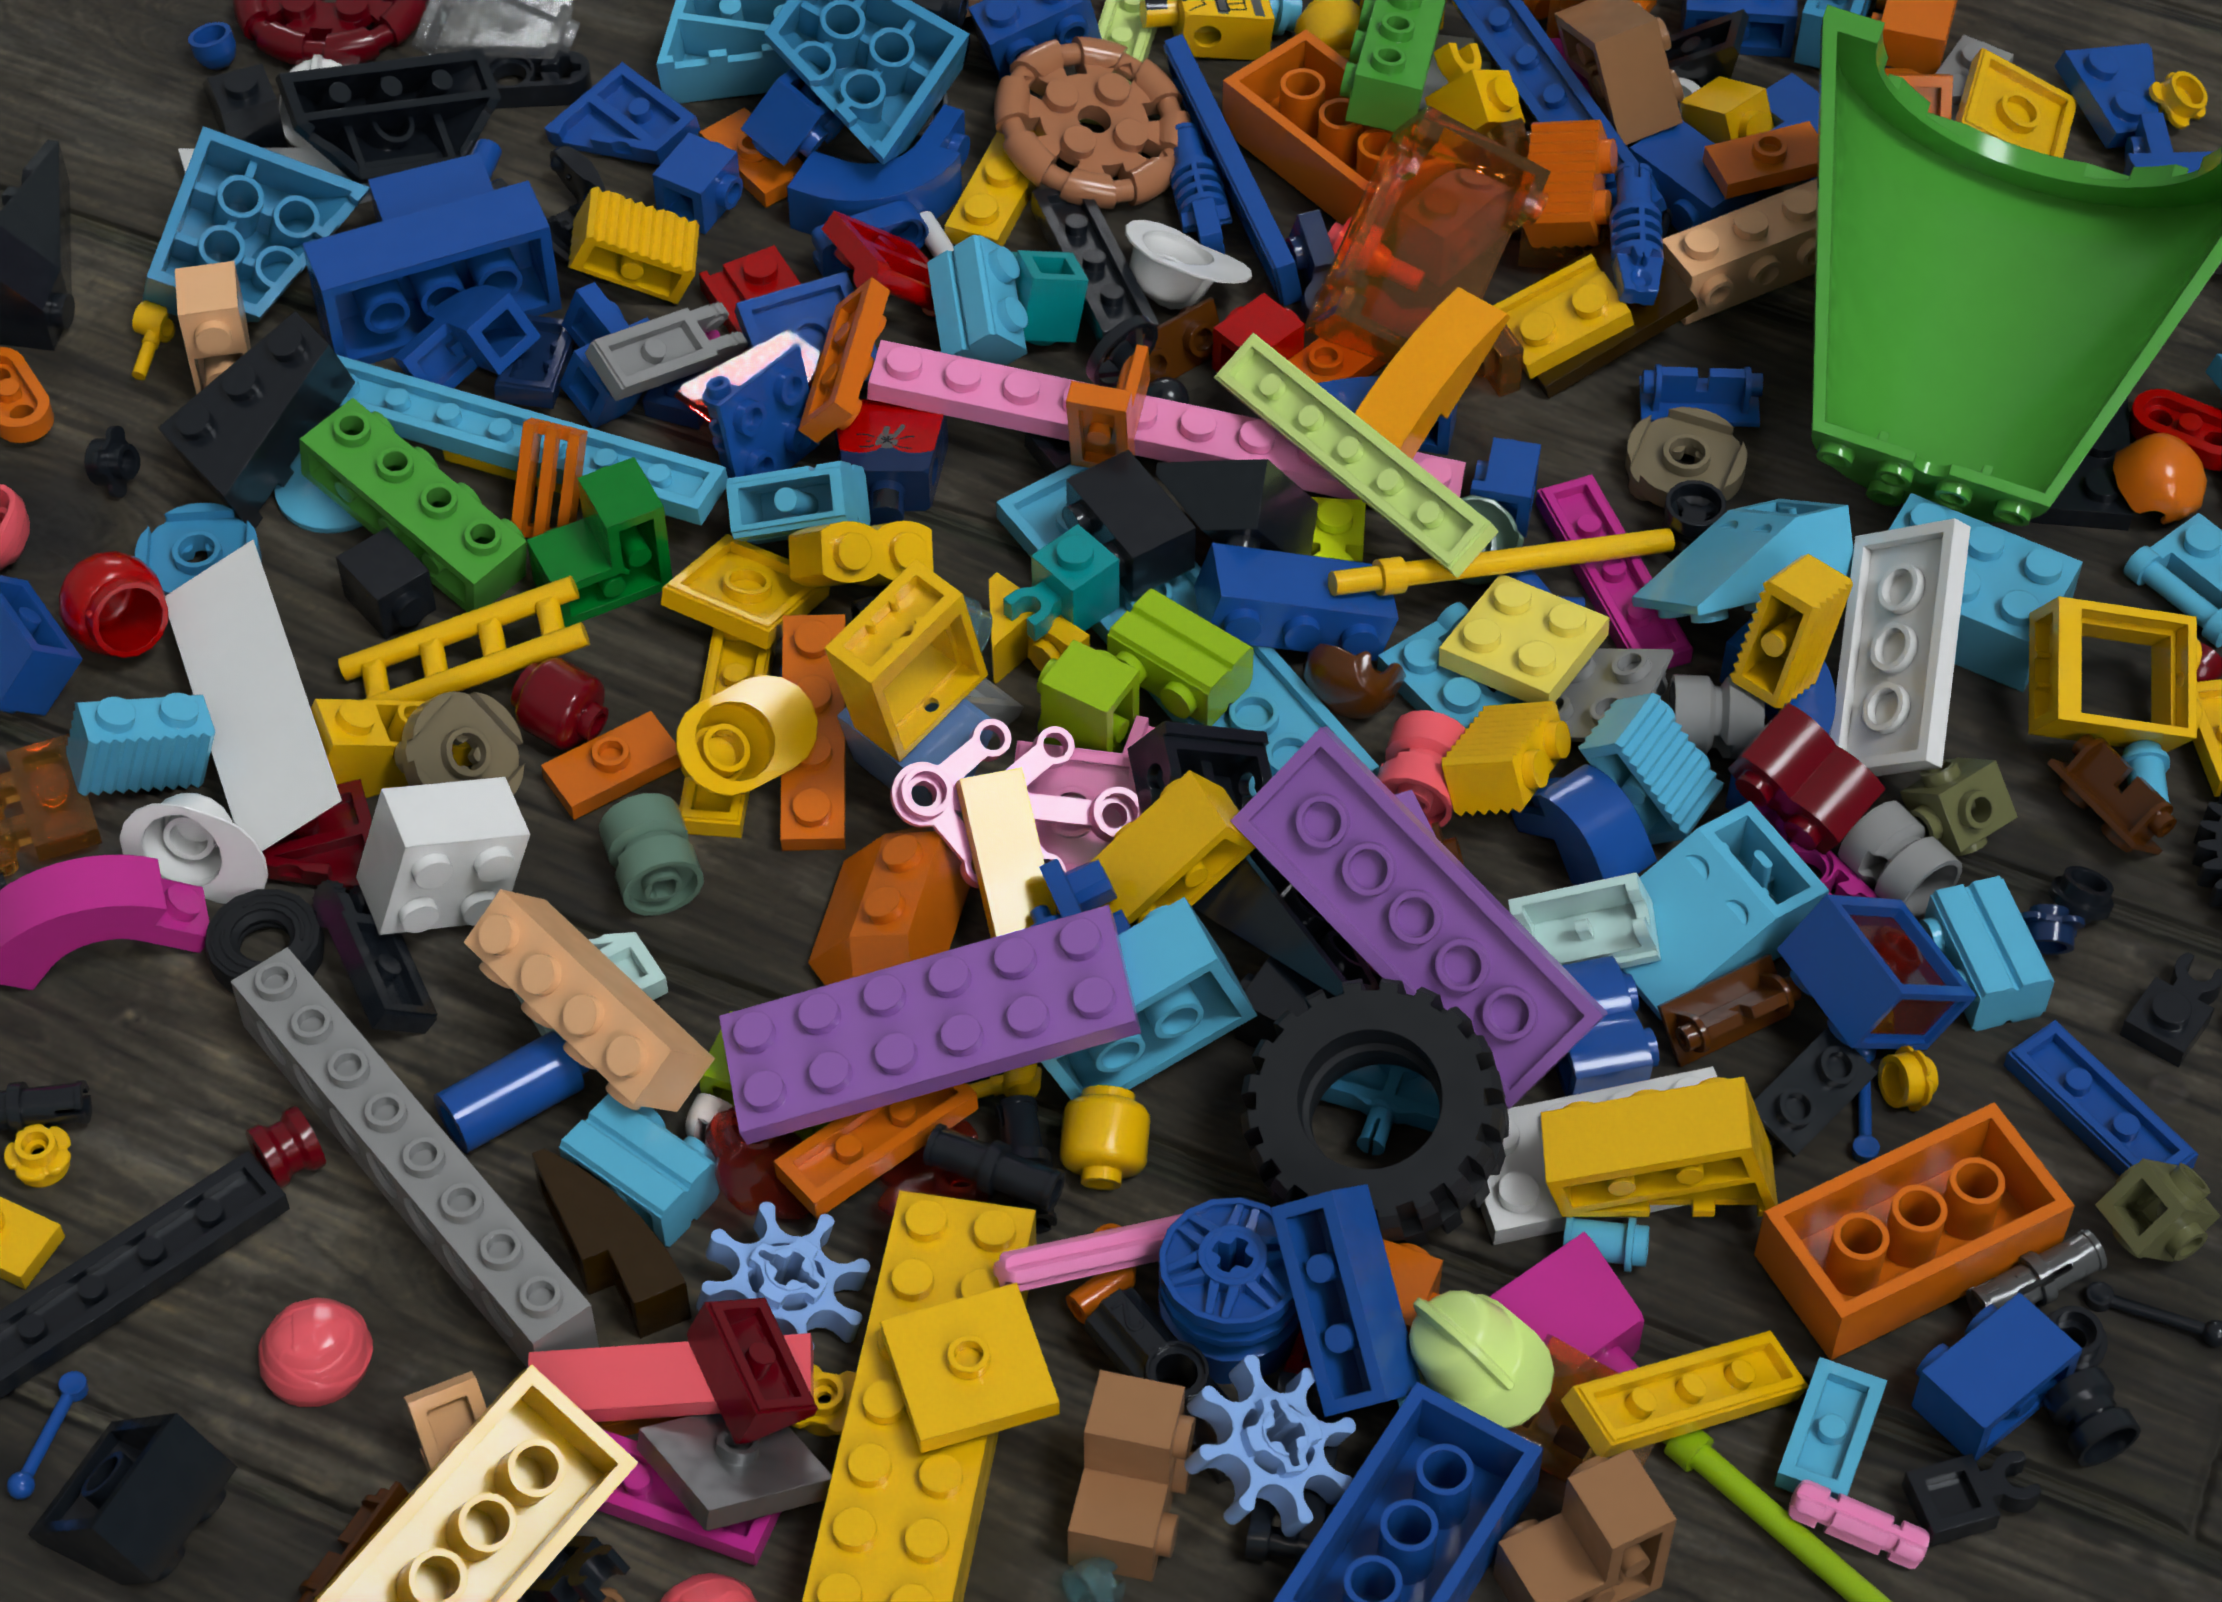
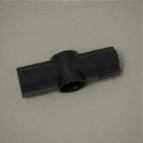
M1133 1287L1127 1290L1118 1289L1102 1300L1095 1311L1085 1320L1084 1330L1123 1375L1158 1382L1167 1378H1175L1186 1383L1189 1389L1185 1390L1184 1415L1196 1418L1190 1452H1195L1203 1444L1217 1445V1435L1213 1427L1206 1420L1191 1415L1187 1410L1188 1402L1205 1386L1214 1387L1225 1399L1230 1400L1209 1376L1208 1361L1202 1351L1193 1344L1179 1341ZM1216 1468L1205 1469L1217 1484L1224 1481L1231 1482V1479L1223 1471Z

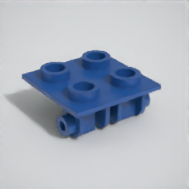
M794 344L741 386L731 384L730 380L724 376L713 377L706 382V389L702 394L703 403L708 408L709 416L713 418L709 423L710 433L714 436L712 440L713 446L718 451L721 466L726 467L728 478L790 469L821 444V441L816 443L798 430L810 393L800 345Z

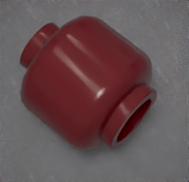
M559 657L546 659L541 664L535 662L527 666L516 681L511 695V704L515 707L518 725L524 731L560 750L572 749L584 739L590 741L596 738L603 730L609 715L608 708L603 706L605 688L602 682L596 676Z

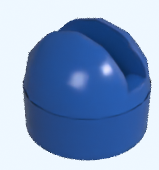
M212 22L196 28L188 37L194 57L201 65L209 69H224L232 63L236 56V41L231 27L227 23Z

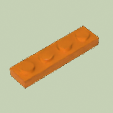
M845 614L783 615L782 678L799 686L812 701L818 719L817 740L808 757L795 768L781 775L780 841L782 851L846 850V739L837 715L846 707L825 651V647L846 627Z

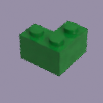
M635 457L611 466L599 468L592 473L578 477L583 519L562 527L552 528L543 534L527 539L532 577L537 587L570 575L576 583L580 598L560 605L565 627L662 591L663 586L673 579L664 506Z

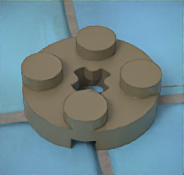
M1699 408L1669 409L1668 417L1658 418L1651 422L1652 415L1642 419L1632 430L1627 444L1625 469L1629 477L1628 488L1635 498L1642 501H1650L1664 508L1669 490L1676 484L1687 480H1701L1713 484L1723 493L1726 501L1730 500L1740 489L1747 464V449L1744 441L1740 446L1739 441L1733 436L1734 427L1721 416ZM1684 454L1695 457L1694 464L1691 465L1682 464L1675 460H1680Z
M455 691L446 692L422 703L408 718L403 729L402 741L397 744L394 753L396 766L405 774L409 786L506 777L513 796L522 782L525 765L519 766L520 755L517 746L523 744V740L516 721L501 703L486 694L478 692L470 694ZM466 741L470 745L472 750L467 757L473 764L471 770L465 765L460 767L456 763L452 752L453 744L459 745Z

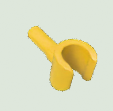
M147 300L142 301L137 306L132 318L133 330L138 334L144 335L131 373L132 377L137 380L146 379L160 342H169L175 334L174 323L170 318H167V308Z
M1037 1063L968 1085L977 1093V1099L1004 1094L1006 1097L1029 1095L1035 1098L1041 1087L1042 1069L1037 1067Z

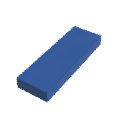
M2056 1020L2007 1053L2003 1066L2119 1176L2131 1166L2139 1163L2143 1158L2174 1165L2183 1163L2191 1169L2194 1167L2199 1154Z

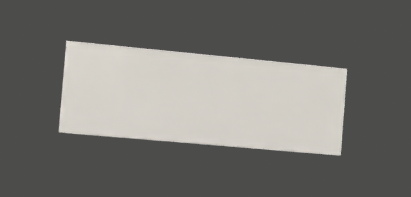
M253 539L167 594L165 601L193 695L204 696L215 729L211 752L233 822L248 833L256 841L261 851H264L340 803L342 799Z

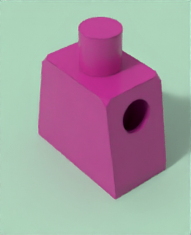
M1585 1232L1489 1296L1500 1302L1536 1332L1548 1347L1555 1370L1550 1394L1559 1401L1562 1400L1573 1386L1639 1368L1631 1358L1639 1350L1644 1326L1642 1312L1593 1240Z

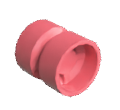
M1429 710L1411 711L1401 715L1394 723L1386 748V762L1381 764L1377 777L1393 794L1412 789L1431 828L1434 822H1439L1440 827H1444L1452 818L1454 810L1442 770V757H1446L1447 751H1451V746L1456 745V740H1460V735L1465 734V727L1457 720L1443 713Z

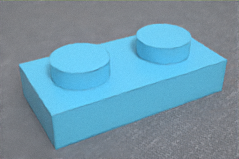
M1819 1357L1779 1467L1774 1486L1793 1493L1802 1480H1811L1831 1489L1830 1497L1837 1499L1840 1493L1848 1496L1881 1403L1887 1380Z

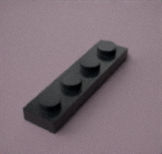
M1052 188L1032 191L1031 210L1052 252H1073L1089 280L1082 312L1097 342L1099 343L1116 325L1136 315H1144L1158 326L1159 322L1095 199H1083L1081 205H1076L1062 200L1059 197L1061 192ZM1146 327L1142 328V334H1145ZM1127 335L1123 337L1119 342H1117L1113 348H1116L1121 342H1123L1126 339Z

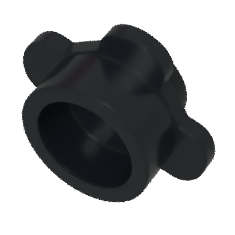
M110 426L106 430V438H95L89 443L85 452L84 463L87 476L93 484L108 486V493L111 497L122 498L127 493L128 481L133 479L140 469L141 459L137 449L126 441L124 429L121 426Z

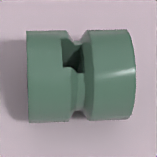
M660 793L638 794L618 802L603 815L599 824L600 837L609 863L616 869L615 880L624 905L631 912L644 916L662 915L683 907L699 894L704 884L703 872L694 847L689 842L688 831L679 806L671 797Z

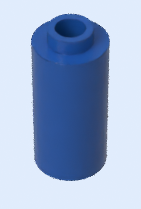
M550 1031L434 1094L433 1098L438 1114L449 1135L465 1154L585 1088L582 1075L588 1072L589 1068L576 1062L564 1051L565 1039H562L555 1031Z

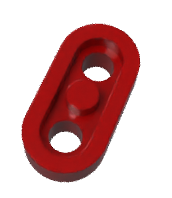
M2167 389L2146 390L2135 398L2129 416V430L2135 439L2138 440L2153 433H2166L2176 436L2192 448L2200 458L2203 468L2222 471V410Z

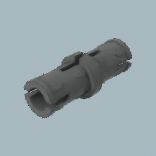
M2087 1229L2076 1232L2074 1236L2040 1254L2029 1251L2019 1257L2017 1266L1976 1287L1973 1286L1967 1289L1965 1294L1969 1309L1974 1317L1990 1304L1995 1305L1999 1309L2019 1292L2032 1304L2035 1303L2041 1307L2046 1306L2057 1300L2059 1290L2097 1270L2105 1269L2107 1266L2105 1251L2096 1236Z

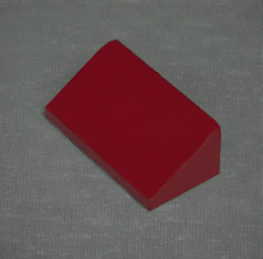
M766 1298L703 1303L688 1330L687 1338L736 1444L753 1442L814 1416L818 1410L816 1403Z

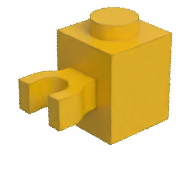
M1449 42L1433 52L1438 68L1447 79L1448 84L1425 97V101L1433 126L1459 145L1461 150H1480L1526 123L1519 103V93L1512 81L1509 70H1482V58L1477 43H1469L1458 50L1456 43Z

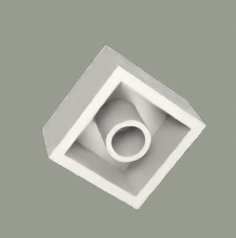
M506 777L381 789L356 875L379 935L402 932L419 933L428 929L463 925L475 926L500 889L512 892L530 832Z

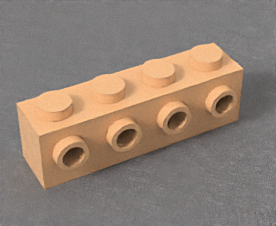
M1817 179L1663 239L1665 260L1697 298L1699 310L1680 320L1684 325L1815 274Z
M500 889L463 942L482 960L479 965L482 973L496 984L507 989H513L524 1000L521 1004L522 1011L536 1023L546 1028L554 1029L566 1040L563 1045L564 1051L579 1064L589 1069H596L609 1081L605 1087L606 1091L616 1101L629 1109L638 1111L643 1106L678 1112L715 1059L545 899Z

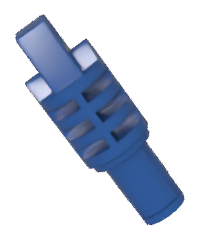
M1191 122L1177 124L1175 129L1178 130V146L1174 148L1175 166L1170 174V183L1183 233L1196 232L1199 244L1225 254L1221 226L1232 223V215L1219 167L1216 162L1207 156L1199 126Z
M1625 162L1615 170L1617 205L1610 213L1609 218L1611 267L1620 302L1654 305L1659 291L1664 263L1662 214L1659 208L1652 202L1651 167L1640 162L1638 167L1639 177H1636L1634 162Z

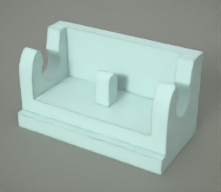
M1637 872L1508 900L1510 913L1561 965L1612 955L1620 969L1661 960L1653 903Z

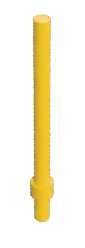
M1670 528L1484 551L1473 560L1458 578L1433 558L1407 562L1401 556L1375 559L1372 566L1330 571L1328 574V588L1332 596L1375 591L1378 596L1405 593L1408 586L1667 553L1673 551L1675 539Z

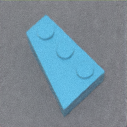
M675 0L656 63L661 91L679 104L767 93L777 78L792 69L764 40V32L787 0Z

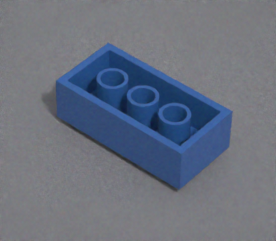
M529 180L302 243L319 325L326 342L331 346L336 355L367 364L393 358L398 351L431 323L426 316L431 309L454 294L471 287L491 285L510 292L526 315L539 316L562 309L550 226Z
M1416 1382L1273 1602H1467L1495 1558L1498 1542L1514 1527L1536 1492L1544 1448Z

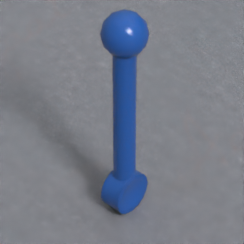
M1855 1048L1869 1064L1876 1057V1049ZM1871 1080L1858 1093L1859 1136L1853 1142L1851 1153L1854 1160L1860 1164H1865L1877 1158L1880 1150L1879 1142L1872 1136Z
M70 1371L59 1379L58 1386L61 1396L21 1471L12 1474L8 1478L7 1492L13 1498L23 1500L30 1497L34 1492L35 1480L33 1477L73 1402L82 1400L88 1394L89 1387L83 1373Z

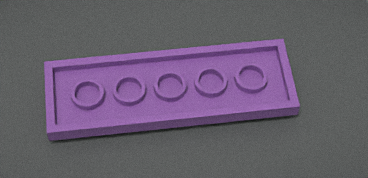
M1328 726L1320 727L1231 820L1233 825L1382 978L1403 981L1406 994L1415 996L1417 989L1420 987L1431 990L1440 995L1443 1007L1446 1010L1457 1006L1471 1019L1475 1034L1483 1035L1493 1052L1506 1097L1505 1103L1509 1109L1515 1106L1608 1014Z
M1109 905L719 1016L739 1133L747 1145L1141 1033L1117 927Z

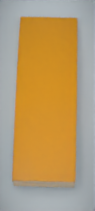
M1457 287L1417 328L1372 386L1355 414L1413 459L1438 417L1442 416L1448 419L1507 324L1510 316L1484 300Z

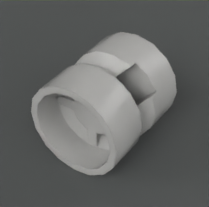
M1673 674L1668 705L1675 713V722L1682 725L1681 731L1689 735L1688 741L1696 744V748L1705 755L1711 748H1717L1723 758L1737 759L1764 728L1765 702L1733 683L1731 677H1726L1721 686H1714L1709 676Z
M1897 801L1885 802L1863 816L1848 832L1838 852V858L1867 886H1876L1875 893L1878 898L1901 899L1917 920L1925 916L1930 895L1935 890L1955 886L1962 873V863L1938 839L1933 836L1924 838L1925 827Z

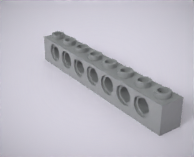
M286 947L233 979L231 985L244 1028L526 1368L528 1367V1352L599 1347L591 1304L290 949Z

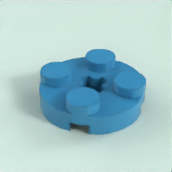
M193 503L172 509L164 514L166 522L158 526L152 533L149 526L144 530L135 548V557L139 558L155 572L165 596L253 539L262 562L261 550L254 527L248 520L246 525L244 521L235 518L233 509L216 503ZM195 552H207L208 559L196 563L187 562L194 559Z

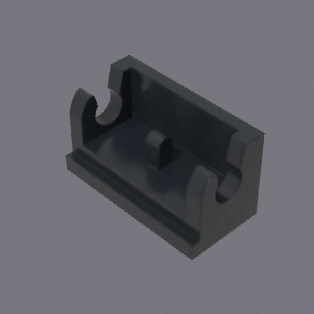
M1170 721L1162 722L1127 749L1141 813L1160 798L1161 792L1168 784L1181 778L1189 770L1223 787L1240 811L1252 799L1249 792L1251 777H1254L1256 793L1272 778L1265 747L1269 744L1267 733L1264 731Z

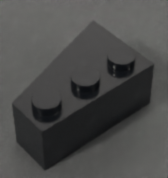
M295 311L160 425L158 429L186 465L228 508L233 509L234 514L241 521H244L247 525L248 520L256 529L263 519L259 513L261 507L276 485L284 487L294 473L290 465L300 452L299 439L338 409L355 384V381L331 346Z

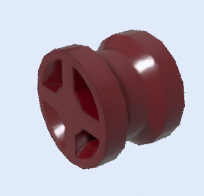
M295 1105L282 1111L280 1121L268 1127L257 1124L246 1130L245 1134L256 1160L280 1188L290 1184L293 1174L303 1169L314 1172L326 1165L325 1155L313 1129L304 1114Z

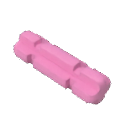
M1802 1480L1795 1488L1788 1509V1515L1793 1520L1815 1528L1817 1522L1825 1525L1823 1528L1824 1533L1877 1556L1880 1550L1888 1552L1887 1560L1908 1569H1915L1924 1559L1930 1540V1534L1924 1528L1905 1520L1902 1521L1901 1526L1893 1523V1515L1841 1493L1837 1499L1830 1497L1831 1489L1811 1480Z

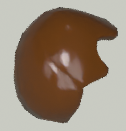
M1319 644L1310 650L1303 663L1304 679L1311 692L1318 697L1329 711L1348 718L1367 719L1383 711L1393 701L1406 677L1402 666L1398 663L1390 664L1383 672L1373 669L1371 654L1368 651L1354 655L1338 646Z

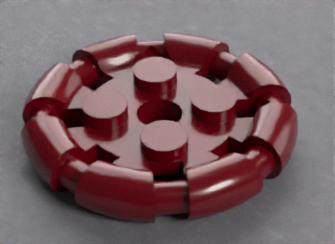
M233 0V10L236 21L246 38L256 40L259 50L277 60L297 66L306 60H311L313 55L320 54L323 59H331L341 65H352L378 58L379 51L389 45L397 47L417 29L427 13L425 2L428 0H336V2L331 3L323 2L324 0ZM372 23L373 30L368 31L365 27Z

